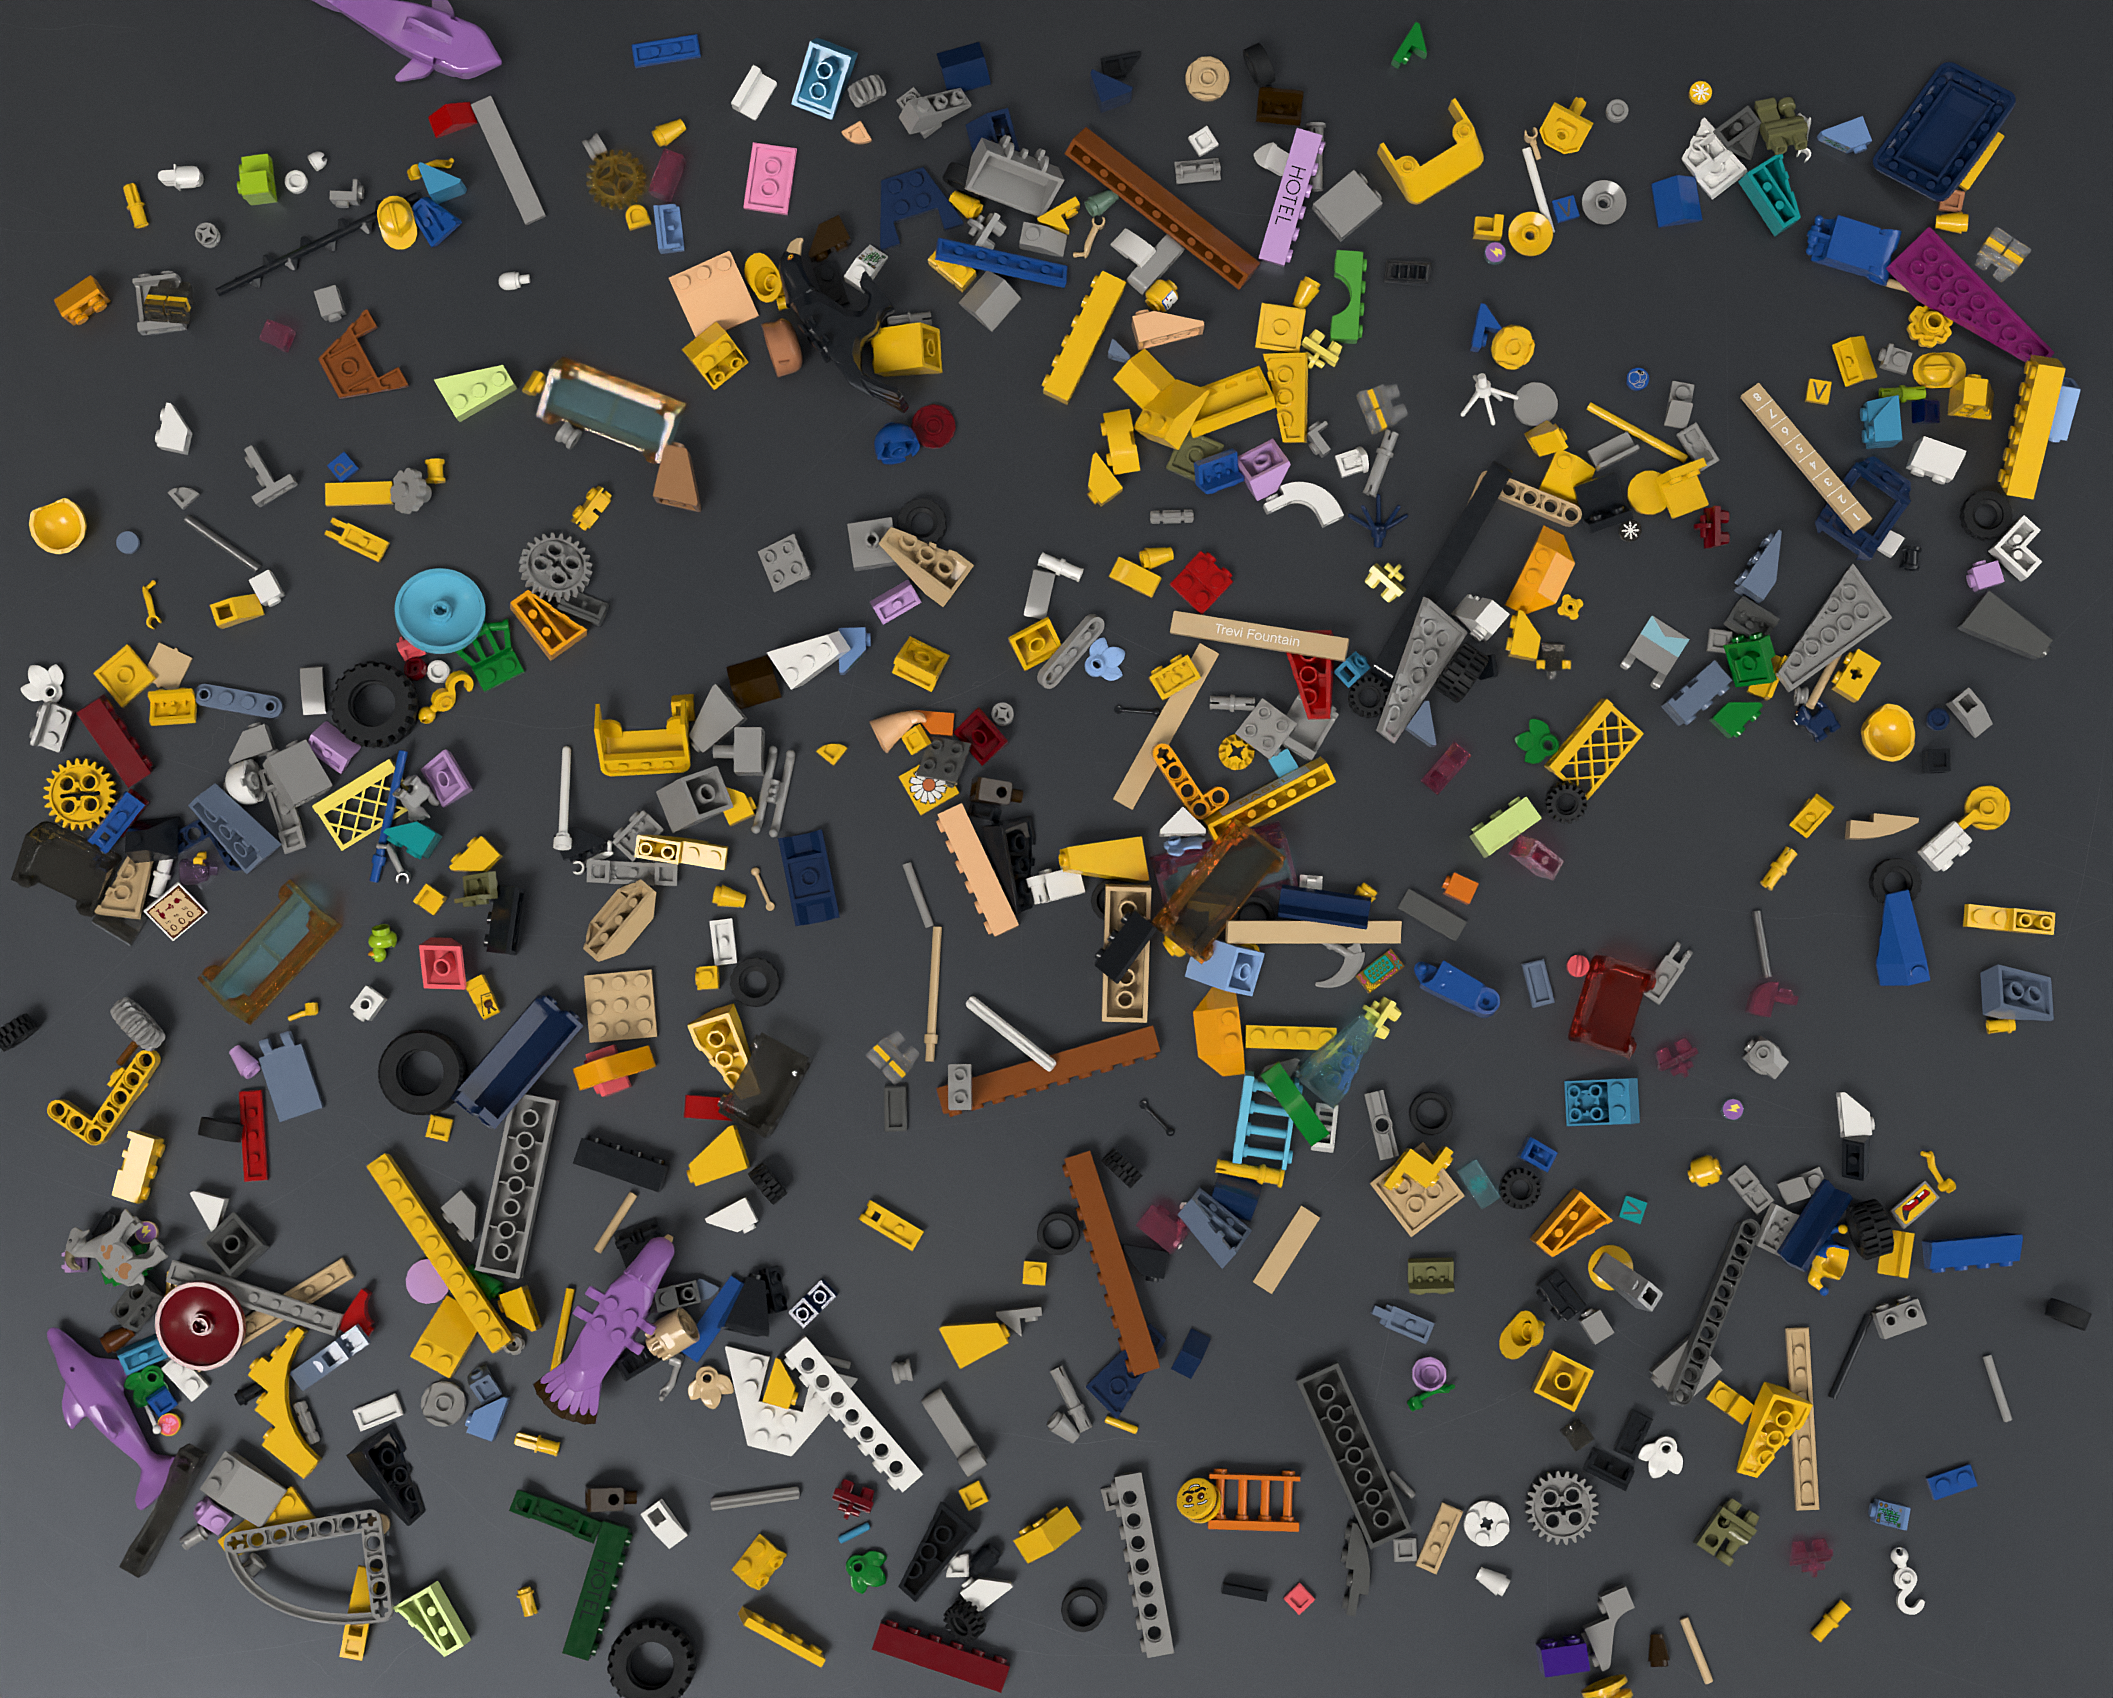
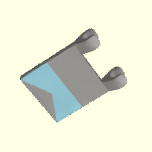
M1651 616L1621 662L1620 667L1627 670L1631 667L1635 658L1642 661L1658 672L1650 683V686L1657 690L1664 682L1690 639L1656 617Z

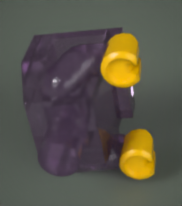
M206 851L198 852L193 862L189 861V859H182L179 862L181 885H194L208 881L210 876H218V867H210L209 862L204 861L207 859Z

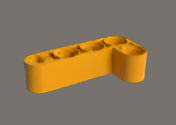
M1158 743L1152 747V759L1186 810L1194 818L1205 819L1228 802L1229 794L1222 787L1214 786L1201 793L1169 745ZM1158 749H1166V758L1168 760L1173 758L1174 761L1167 763L1163 767L1162 764H1165L1166 761L1162 757H1157L1159 754ZM1172 766H1178L1180 769V774L1176 778L1169 776V769ZM1186 784L1192 787V793L1188 797H1184L1181 793V788ZM1217 790L1223 793V799L1219 803H1215L1212 799L1213 793ZM1197 803H1202L1205 807L1204 813L1201 815H1196L1193 811Z
M648 1045L600 1058L573 1068L579 1090H584L607 1081L656 1067Z

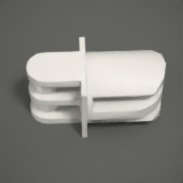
M173 164L174 170H162L158 173V178L164 185L175 186L179 191L182 188L200 187L204 183V176L196 166H176V164Z

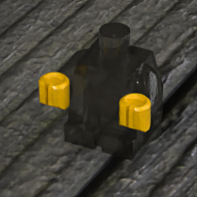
M1540 642V658L1536 660V668L1547 671V679H1556V671H1562V669L1566 668L1571 669V660L1564 658L1565 644L1563 642Z

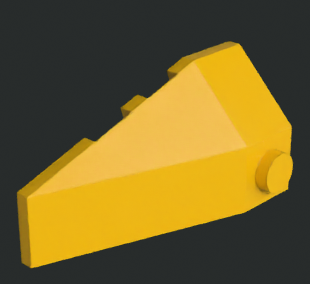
M1764 1382L1755 1400L1736 1468L1737 1473L1758 1478L1775 1458L1774 1454L1782 1445L1786 1446L1790 1441L1788 1438L1796 1429L1800 1430L1805 1424L1813 1404L1782 1386Z

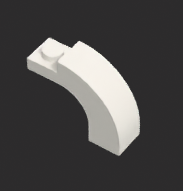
M1292 482L1280 486L1281 496L1278 494L1272 495L1266 499L1267 503L1263 505L1266 515L1289 504L1298 503L1306 505L1314 511L1322 528L1342 519L1344 516L1339 504L1329 492L1320 486L1307 482Z

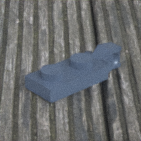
M1388 1304L1385 1309L1373 1305L1370 1312L1381 1318L1379 1323L1384 1325V1327L1424 1344L1427 1343L1435 1324Z

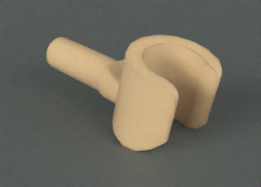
M1533 127L1534 136H1528L1525 130L1524 140L1530 143L1536 160H1539L1541 155L1536 142L1538 130Z

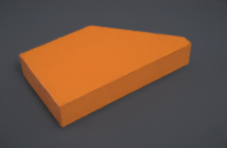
M913 710L924 714L927 721L920 723L930 734L953 736L954 713Z

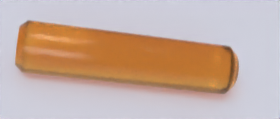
M132 1041L116 1060V1063L119 1066H123L139 1045Z

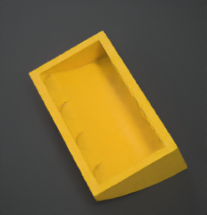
M1260 366L1202 386L1201 388L1207 389L1210 392L1189 431L1192 437L1196 438L1276 408L1274 395Z

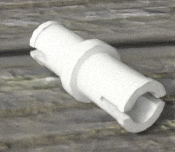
M1042 552L1037 564L1056 572L1055 574L1058 576L1061 574L1077 582L1080 581L1084 571L1083 568L1067 563L1066 559L1061 558L1060 560Z
M174 859L159 861L157 870L153 872L154 880L149 892L150 896L159 898L164 894L167 881L172 876L170 871Z

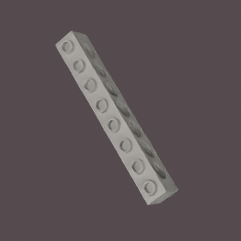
M1139 1470L1114 1475L1115 1481H1111L1113 1495L1118 1494L1119 1503L1115 1504L1117 1517H1122L1123 1526H1119L1121 1540L1126 1539L1127 1548L1123 1549L1125 1563L1130 1562L1131 1571H1127L1129 1585L1134 1584L1135 1593L1131 1594L1133 1607H1138L1140 1616L1135 1618L1137 1629L1142 1630L1144 1636L1143 1639H1139L1142 1653H1147V1658L1174 1653L1142 1473ZM1126 1491H1133L1136 1494V1499L1133 1502L1124 1501L1123 1495ZM1132 1513L1140 1516V1521L1136 1525H1131L1127 1521L1128 1516ZM1133 1537H1143L1144 1544L1141 1547H1134L1131 1544ZM1138 1559H1146L1148 1567L1144 1570H1139L1135 1566ZM1143 1581L1152 1583L1153 1586L1149 1592H1142L1139 1587ZM1147 1604H1154L1157 1610L1154 1614L1148 1615L1144 1612V1607ZM1152 1626L1159 1627L1161 1630L1160 1635L1157 1637L1149 1636V1628Z

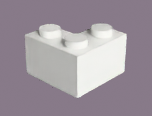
M2023 515L2012 524L1988 552L2021 582L2028 578L2042 563L2026 547L2041 530Z

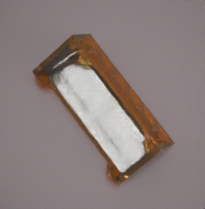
M1233 818L1152 921L1156 923L1157 930L1197 962L1203 964L1204 961L1206 962L1212 957L1214 953L1212 943L1226 927V920H1231L1268 873H1277L1283 867V861L1286 857L1246 824Z

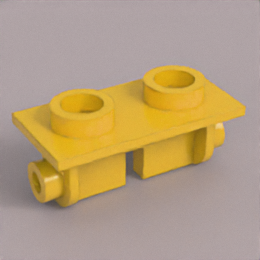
M598 485L596 488L593 487L589 490L585 497L587 498L582 506L579 505L572 513L573 518L571 521L575 524L581 522L578 526L584 531L587 528L590 529L599 517L593 510L596 508L602 513L611 502L610 498L612 495L607 491L601 493L604 488Z

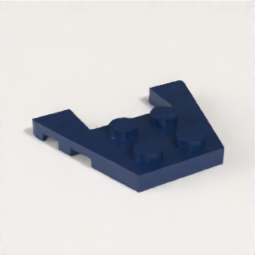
M924 167L881 180V251L900 246L894 223L938 210L945 231L964 225L961 217Z

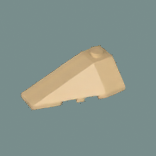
M890 527L878 543L915 584L942 607L945 606L974 566L955 551L940 549L936 547L937 544L932 542L927 544L917 540L916 536Z

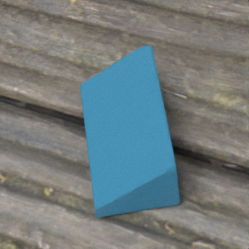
M156 1334L116 1351L126 1376L169 1357L160 1346Z

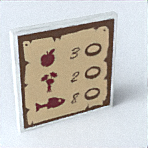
M179 882L143 910L172 941L208 913Z

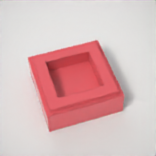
M1300 1582L1283 1597L1298 1615L1315 1600Z

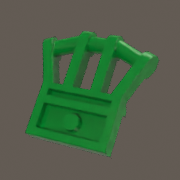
M503 619L502 622H484L481 632L472 642L481 661L476 663L464 653L463 650L466 647L456 651L472 667L484 692L525 672L512 647L509 619ZM504 630L505 649L500 650L491 631ZM486 634L495 654L486 657L477 639Z

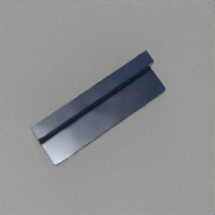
M1282 884L1278 917L1366 930L1368 927L1371 897Z
M1823 1179L1777 1250V1253L1789 1266L1806 1272L1853 1197L1849 1193L1836 1189L1829 1180Z

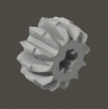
M876 74L864 77L848 88L849 97L855 107H864L881 99L887 93L883 80Z

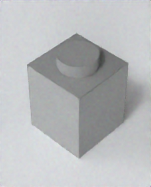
M336 285L314 291L321 317L325 321L335 322L347 314L340 291Z
M1589 1308L1581 1314L1582 1318L1578 1320L1590 1341L1595 1345L1614 1334L1608 1321L1598 1308L1595 1310Z

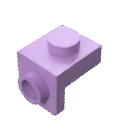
M208 1496L203 1501L197 1503L193 1512L197 1523L216 1535H219L232 1519L230 1513L215 1505Z

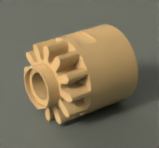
M681 1307L654 1322L653 1324L657 1328L653 1335L645 1333L647 1337L645 1342L649 1351L653 1355L658 1356V1358L661 1357L663 1361L675 1356L700 1339L694 1320Z

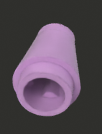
M240 1045L230 1050L229 1054L241 1076L250 1079L260 1071L259 1061Z

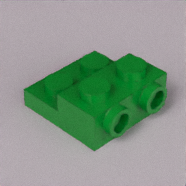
M1760 631L1752 633L1748 638H1745L1744 634H1739L1731 637V641L1723 645L1735 687L1767 684L1777 680L1771 658L1776 655L1770 635H1763Z

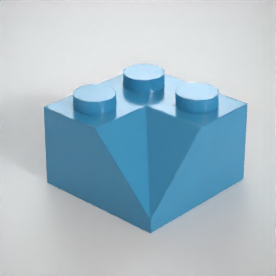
M1899 395L1875 399L1863 404V408H1860V419L1864 421L1865 430H1862V442L1866 443V449L1894 447L1902 441Z

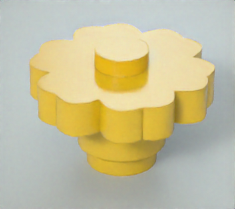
M1926 305L1923 307L1917 306L1908 316L1910 324L1907 326V332L1911 340H1918L1920 347L1933 348L1936 344H1943L1952 334L1949 327L1953 324V321Z

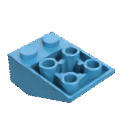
M1638 1078L1564 1081L1567 1126L1640 1123Z

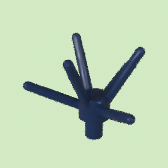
M1377 494L1375 523L1364 504L1361 505V509L1368 523L1351 513L1348 514V517L1371 530V537L1374 538V547L1381 548L1387 530L1408 518V514H1404L1392 521L1401 508V505H1397L1387 521L1382 523L1381 495Z

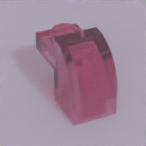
M1779 982L1763 983L1751 991L1745 1013L1770 1018L1774 1001L1796 1006L1799 997L1794 996L1793 991L1780 988L1778 992Z

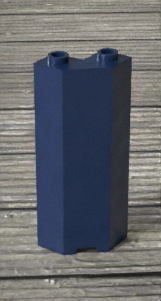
M538 995L450 1098L471 1116H477L488 1128L496 1129L583 1027L579 1022L580 1017L571 1010L569 1012L560 1010L556 1006L558 1003L551 996Z

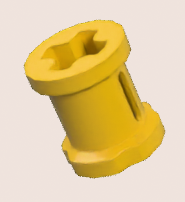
M439 458L426 459L425 464L427 465L428 478L425 479L426 483H445L446 479L443 477V464H445V460Z

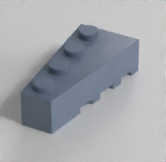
M216 783L198 795L188 805L246 874L263 863L282 845Z

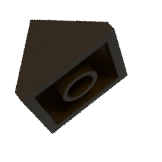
M769 655L726 667L730 686L737 707L740 710L782 698Z

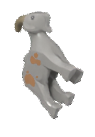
M125 1209L121 1214L120 1221L111 1230L88 1242L86 1236L90 1230L82 1231L78 1227H74L66 1244L65 1262L70 1269L80 1270L81 1267L76 1263L75 1257L96 1258L103 1266L101 1269L102 1273L108 1279L113 1278L116 1282L126 1286H134L138 1283L142 1286L145 1282L142 1272L147 1268L155 1267L166 1259L168 1255L163 1251L164 1246L156 1238L152 1239L149 1250L145 1254H135L134 1250L126 1243L144 1224L137 1216L133 1217Z

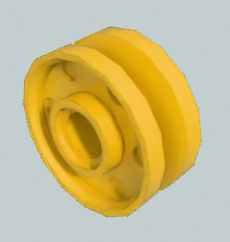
M1625 1674L1604 1678L1588 1685L1581 1691L1583 1698H1631L1633 1696L1630 1688L1620 1689V1687L1628 1682Z

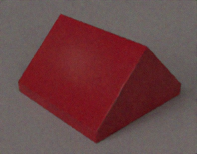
M979 707L953 732L960 741L971 743L969 751L982 766L1009 744L1008 740Z

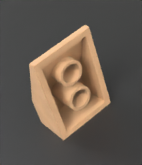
M1148 309L1135 313L1136 316H1132V329L1138 351L1201 335L1204 330L1203 321L1157 311L1149 312Z

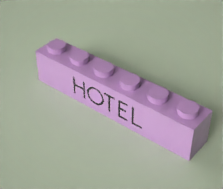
M1299 128L1296 129L1258 258L1259 260L1283 267L1285 262L1290 263L1293 250L1289 249L1292 240H1297L1300 228H1296L1298 219H1303L1306 207L1302 206L1304 197L1309 198L1313 185L1308 183L1311 176L1315 177L1319 164L1315 163L1317 154L1322 155L1325 145V142L1321 141L1323 135Z

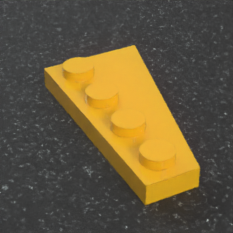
M1308 353L1263 354L1276 403L1277 418L1283 443H1307Z
M292 1485L287 1489L285 1495L263 1527L316 1519V1517ZM244 1520L217 1541L225 1551L224 1540L228 1534L257 1529L259 1527L248 1520ZM302 1525L297 1531L307 1528V1526ZM283 1529L277 1530L274 1534L275 1540L287 1536L286 1531ZM256 1533L252 1537V1544L254 1546H259L264 1541L261 1533ZM244 1535L245 1540L238 1541L234 1537L233 1542L229 1543V1546L234 1547L235 1550L237 1545L246 1544V1548H249L246 1541L247 1535Z
M744 1606L738 1612L743 1625L819 1667H822L826 1661L822 1654L823 1650L813 1644L810 1646L805 1644L804 1640L793 1633L790 1635L779 1625L770 1623L761 1615L750 1611Z

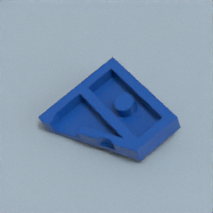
M428 197L421 198L411 207L415 222L431 247L438 246L462 224L460 219Z

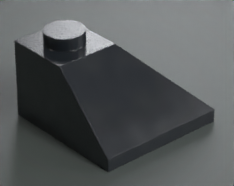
M174 816L135 821L126 831V855L134 863L178 859L180 817Z

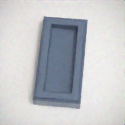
M1544 959L1521 964L1532 1008L1555 1003Z

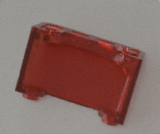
M1595 955L1589 964V970L1586 974L1570 1026L1569 1041L1630 1058L1637 1047V1043L1634 1042L1635 1040L1631 1033L1643 994L1653 990L1656 985V972L1609 956Z

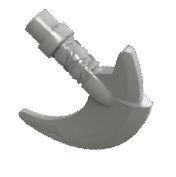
M1321 943L1327 949L1334 950L1345 958L1341 969L1333 977L1325 981L1316 982L1315 986L1333 988L1352 980L1361 969L1365 958V952H1362L1360 943H1352V946L1348 948L1339 943Z

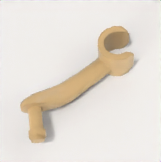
M1093 217L1092 228L1086 239L1084 252H1074V258L1084 256L1086 259L1088 257L1098 230H1102L1105 226L1104 217H1102L1103 223L1101 225H1096Z

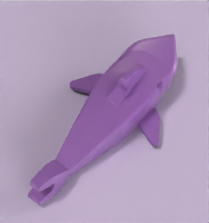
M312 0L325 8L344 14L381 41L410 58L411 61L395 76L397 82L422 79L429 76L433 70L451 77L471 79L502 65V60L485 31L473 23L455 17L454 10L448 0H432V7L401 0Z

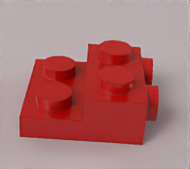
M1202 551L1169 584L1200 615H1203L1233 583L1230 579L1232 574L1224 567L1219 569L1214 564L1216 559L1209 552L1204 554Z

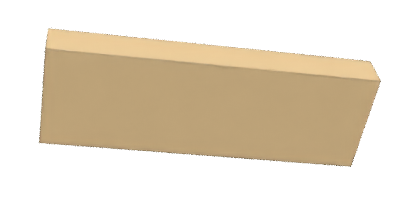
M1441 1502L1415 1563L1416 1566L1437 1575L1463 1514L1462 1510Z

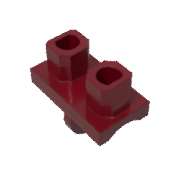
M1721 506L1704 508V515L1700 516V523L1694 524V530H1700V538H1704V549L1719 547L1730 542L1729 533L1721 532V524H1727L1729 521V511L1721 510Z
M843 1479L839 1487L835 1488L832 1497L833 1500L841 1502L838 1510L846 1512L843 1519L848 1520L850 1514L859 1517L861 1511L870 1514L874 1504L872 1502L874 1491L863 1487L858 1497L851 1494L854 1483Z

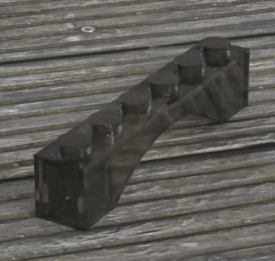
M190 1443L179 1448L169 1468L161 1495L143 1528L128 1548L119 1566L121 1569L137 1578L149 1572L209 1455L208 1453Z

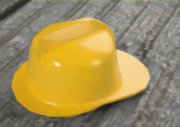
M389 196L385 198L377 209V218L382 237L390 247L406 249L415 242L417 237V226L412 208L402 197Z
M762 253L751 255L745 262L744 274L757 297L761 301L768 303L774 301L779 296H784L779 269L772 260Z
M1927 353L1916 360L1912 372L1916 382L1921 386H1925V388H1951L1965 378L1966 366L1962 358L1955 353Z
M1527 1310L1521 1311L1501 1333L1499 1340L1501 1353L1506 1358L1512 1360L1524 1355L1530 1347L1537 1346L1542 1341L1545 1323L1538 1320L1532 1312Z

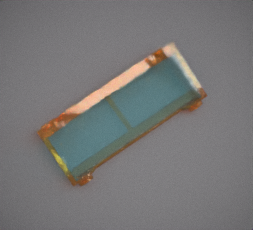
M562 356L550 367L536 416L542 418V421L548 424H554L560 420L569 422L574 426L643 452L642 454L646 461L658 464L661 462L664 445H671V442L674 440L687 404Z
M290 879L279 890L278 898L281 902L220 967L218 965L206 967L197 978L228 1012L249 1025L256 1020L342 927L303 888Z

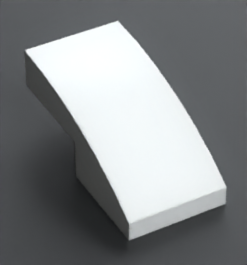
M1126 228L1110 244L1125 258L1131 259L1140 268L1156 253L1154 247Z

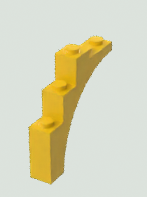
M299 1326L296 1329L292 1327L284 1337L287 1339L282 1347L278 1345L271 1353L272 1359L267 1356H263L261 1359L257 1357L249 1366L251 1371L248 1376L268 1391V1393L264 1392L256 1401L258 1406L255 1408L256 1412L275 1426V1428L270 1427L264 1434L263 1438L265 1441L262 1443V1446L305 1479L311 1474L322 1458L308 1445L299 1432L292 1415L289 1400V1373L291 1372L292 1362L299 1345L308 1333L307 1329Z

